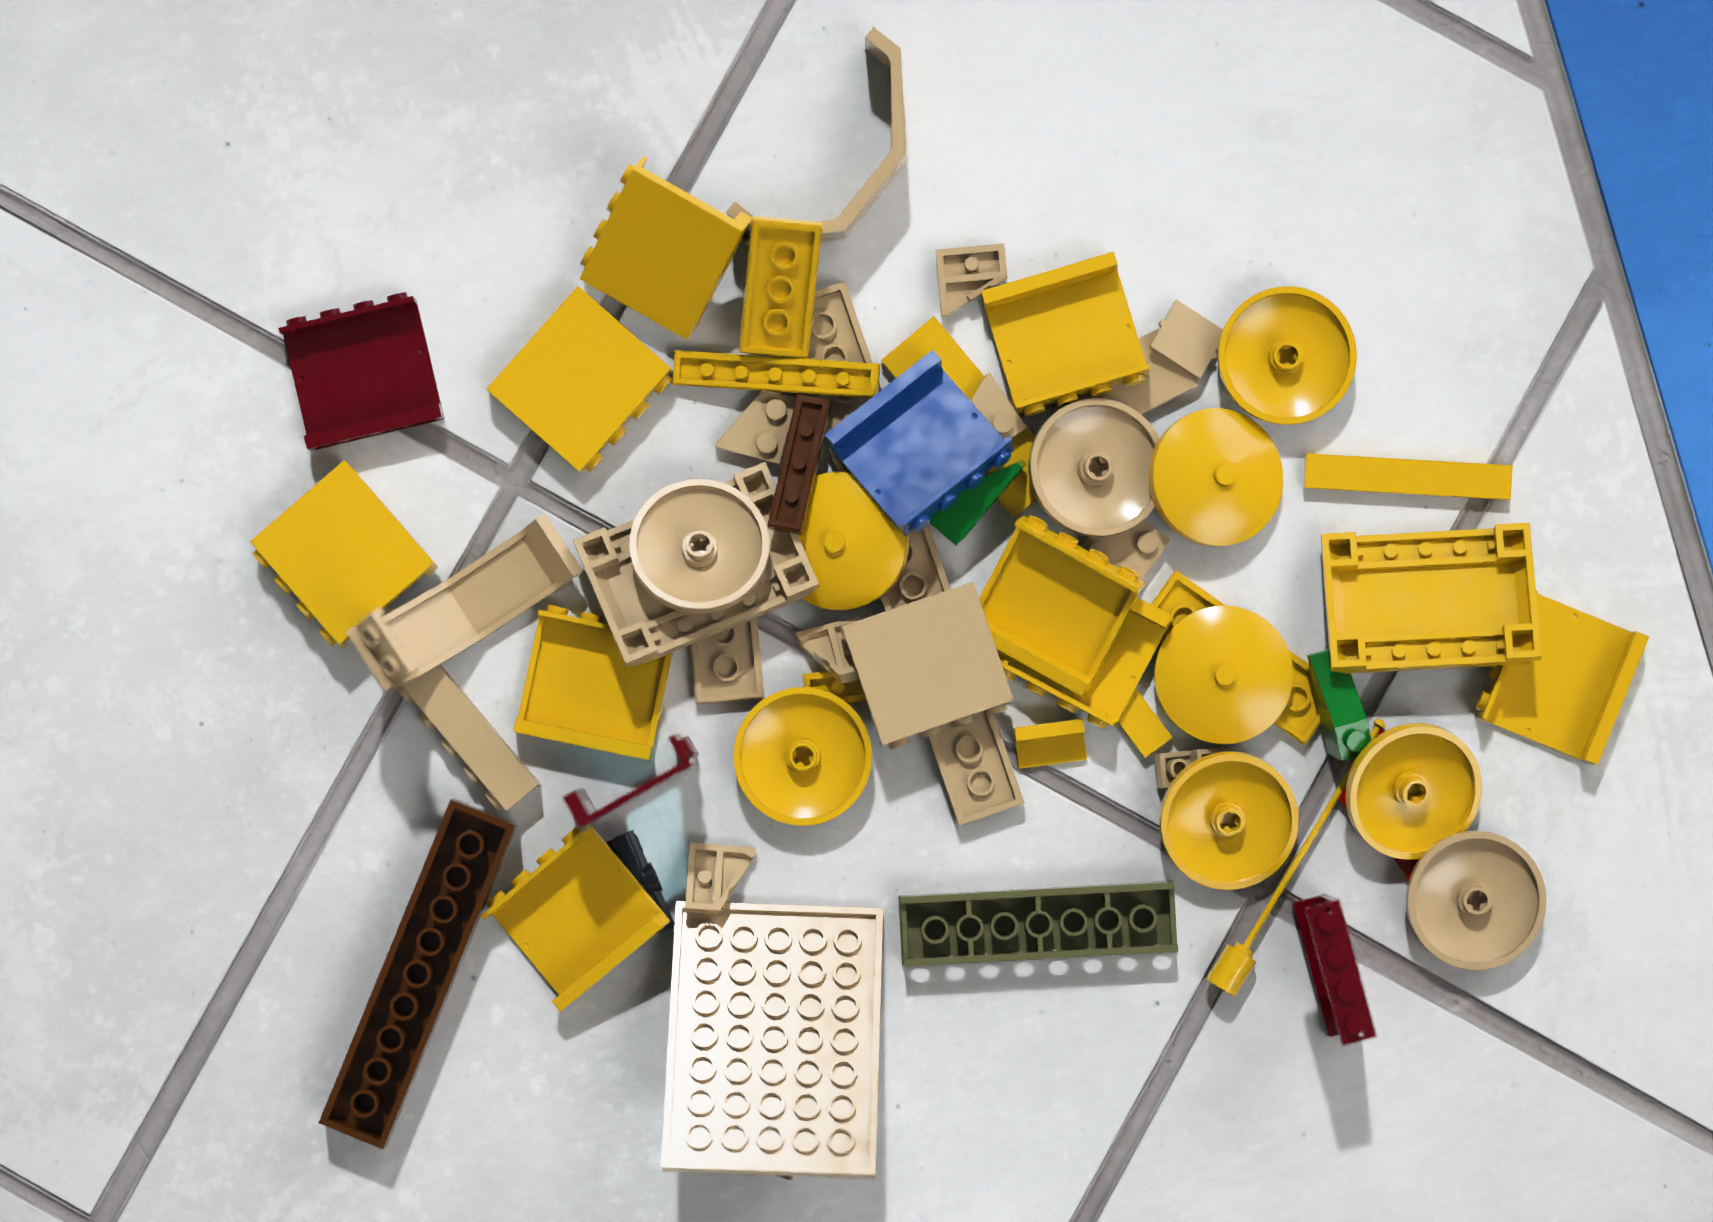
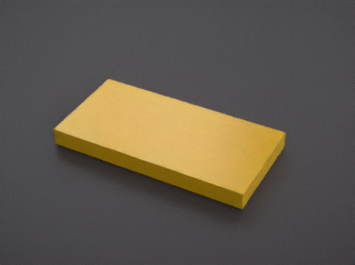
M752 216L739 353L808 359L822 222Z

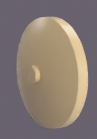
M1090 398L1066 405L1051 415L1040 427L1029 452V481L1038 504L1056 524L1082 536L1107 537L1122 533L1136 526L1155 507L1149 487V464L1159 436L1144 416L1121 402L1105 398Z
M690 479L661 489L642 506L631 528L630 559L636 577L653 598L681 612L693 614L713 613L736 605L756 588L763 577L768 563L769 534L759 509L741 491L715 480Z
M1486 831L1459 832L1436 842L1416 863L1407 885V915L1418 940L1438 959L1454 967L1467 970L1492 969L1517 958L1536 938L1543 924L1546 912L1545 884L1534 860L1515 842L1501 835Z

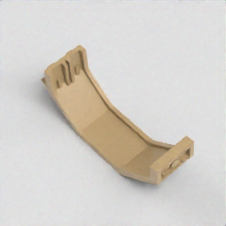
M875 27L865 37V50L882 62L890 73L891 150L842 213L835 219L821 221L823 225L821 242L845 239L905 164L906 148L901 48ZM735 201L726 211L727 216L735 219L740 211L750 217L753 216ZM752 221L742 238L744 241L748 236L750 237ZM750 239L745 244L746 252H749Z
M545 513L533 520L520 532L446 581L383 616L385 612L382 607L377 609L358 625L346 631V633L383 690L388 691L411 683L482 641L568 584L582 573L583 570Z

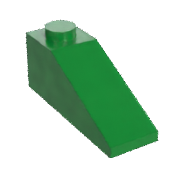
M1020 460L985 475V478L977 487L972 490L966 488L957 495V501L945 511L938 510L930 517L929 523L957 546L1027 464Z
M1329 649L1309 654L1307 658L1327 753L1340 761L1358 757L1361 751L1371 742L1368 721L1351 673L1331 671Z

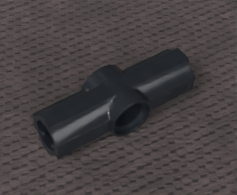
M634 829L607 841L606 843L669 918L670 922L657 933L674 926L675 922L661 893L663 888L651 862L648 863Z

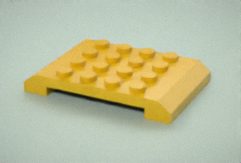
M1530 523L1495 524L1494 528L1379 535L1356 536V532L1321 534L1331 671L1350 674L1520 665L1541 660L1542 650Z

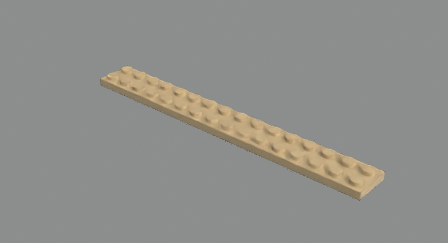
M845 281L815 291L808 359L873 363ZM879 382V391H881L882 388ZM810 394L811 397L827 399L832 402L825 434L870 399ZM830 450L837 472H849ZM929 524L917 533L914 531L909 533V550L903 571L892 588L880 597L885 611L951 589ZM987 710L973 714L975 721L959 727H955L954 721L940 725L943 732L929 737L959 826L1025 803L994 715L988 716Z

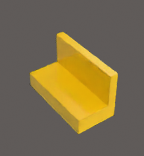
M1082 718L1013 728L1019 769L1087 760L1084 739L1085 727Z

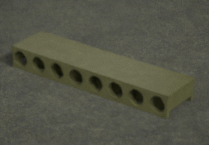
M1174 881L899 895L902 965L905 967L1178 952Z

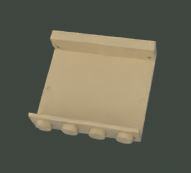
M974 582L840 627L880 738V746L888 744L890 750L909 744L908 736L920 732L923 739L943 732L940 725L954 721L955 727L975 721L973 714L987 710L988 716L1008 710L1006 703L1014 700Z

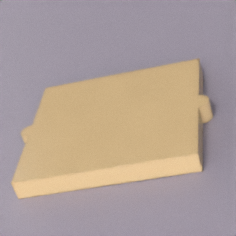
M1175 300L1165 319L1159 321L1158 326L1160 328L1148 348L1199 380L1209 362L1217 357L1215 352L1218 348L1223 329L1180 301Z

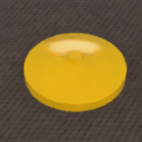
M1282 286L1266 289L1251 296L1232 313L1219 339L1217 361L1223 385L1230 397L1241 409L1254 418L1267 423L1297 425L1324 415L1343 398L1354 377L1357 349L1351 326L1335 304L1312 290L1294 286Z
M1209 408L1181 417L1161 435L1154 447L1149 464V487L1158 513L1175 533L1195 544L1223 547L1250 539L1269 523L1281 500L1283 468L1275 444L1258 423L1237 411Z
M830 472L815 477L803 535H797L819 582V588L803 598V600L830 610H849L870 604L888 592L901 575L908 556L909 534L906 537L850 472Z
M1213 606L1189 614L1168 632L1156 656L1154 684L1157 697L1164 712L1178 728L1188 735L1205 742L1232 744L1249 740L1261 734L1279 718L1291 694L1293 665L1288 647L1282 636L1263 617L1240 607Z
M793 687L769 695L747 714L735 739L734 768L742 791L759 811L785 824L798 826L815 825L836 818L850 808L859 798L870 775L872 746L864 722L846 701L822 689Z
M1428 723L1403 724L1378 735L1358 755L1347 779L1345 796L1347 812L1357 833L1375 850L1397 859H1420L1436 842L1452 834L1465 832L1469 828L1480 805L1482 777L1474 754L1453 733Z
M1229 751L1204 756L1189 764L1174 778L1162 801L1159 825L1163 845L1181 872L1193 881L1209 888L1237 890L1253 886L1265 880L1281 867L1295 844L1299 826V813L1296 799L1290 786L1274 767L1256 756Z

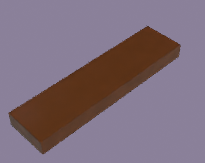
M799 394L796 396L767 525L771 530L803 535L825 437L824 434L831 410V400Z

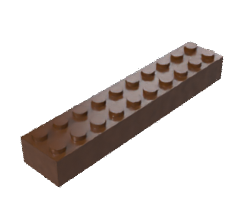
M455 798L450 799L323 1110L319 1124L380 1149H384L388 1145L518 824Z

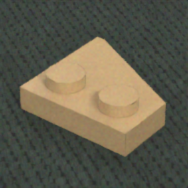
M1004 243L935 250L941 317H947L979 297L981 291L993 288L1008 278Z
M761 391L716 442L715 448L780 465L796 397L773 391Z
M860 616L795 632L799 646L841 684L859 680L840 627L861 620Z

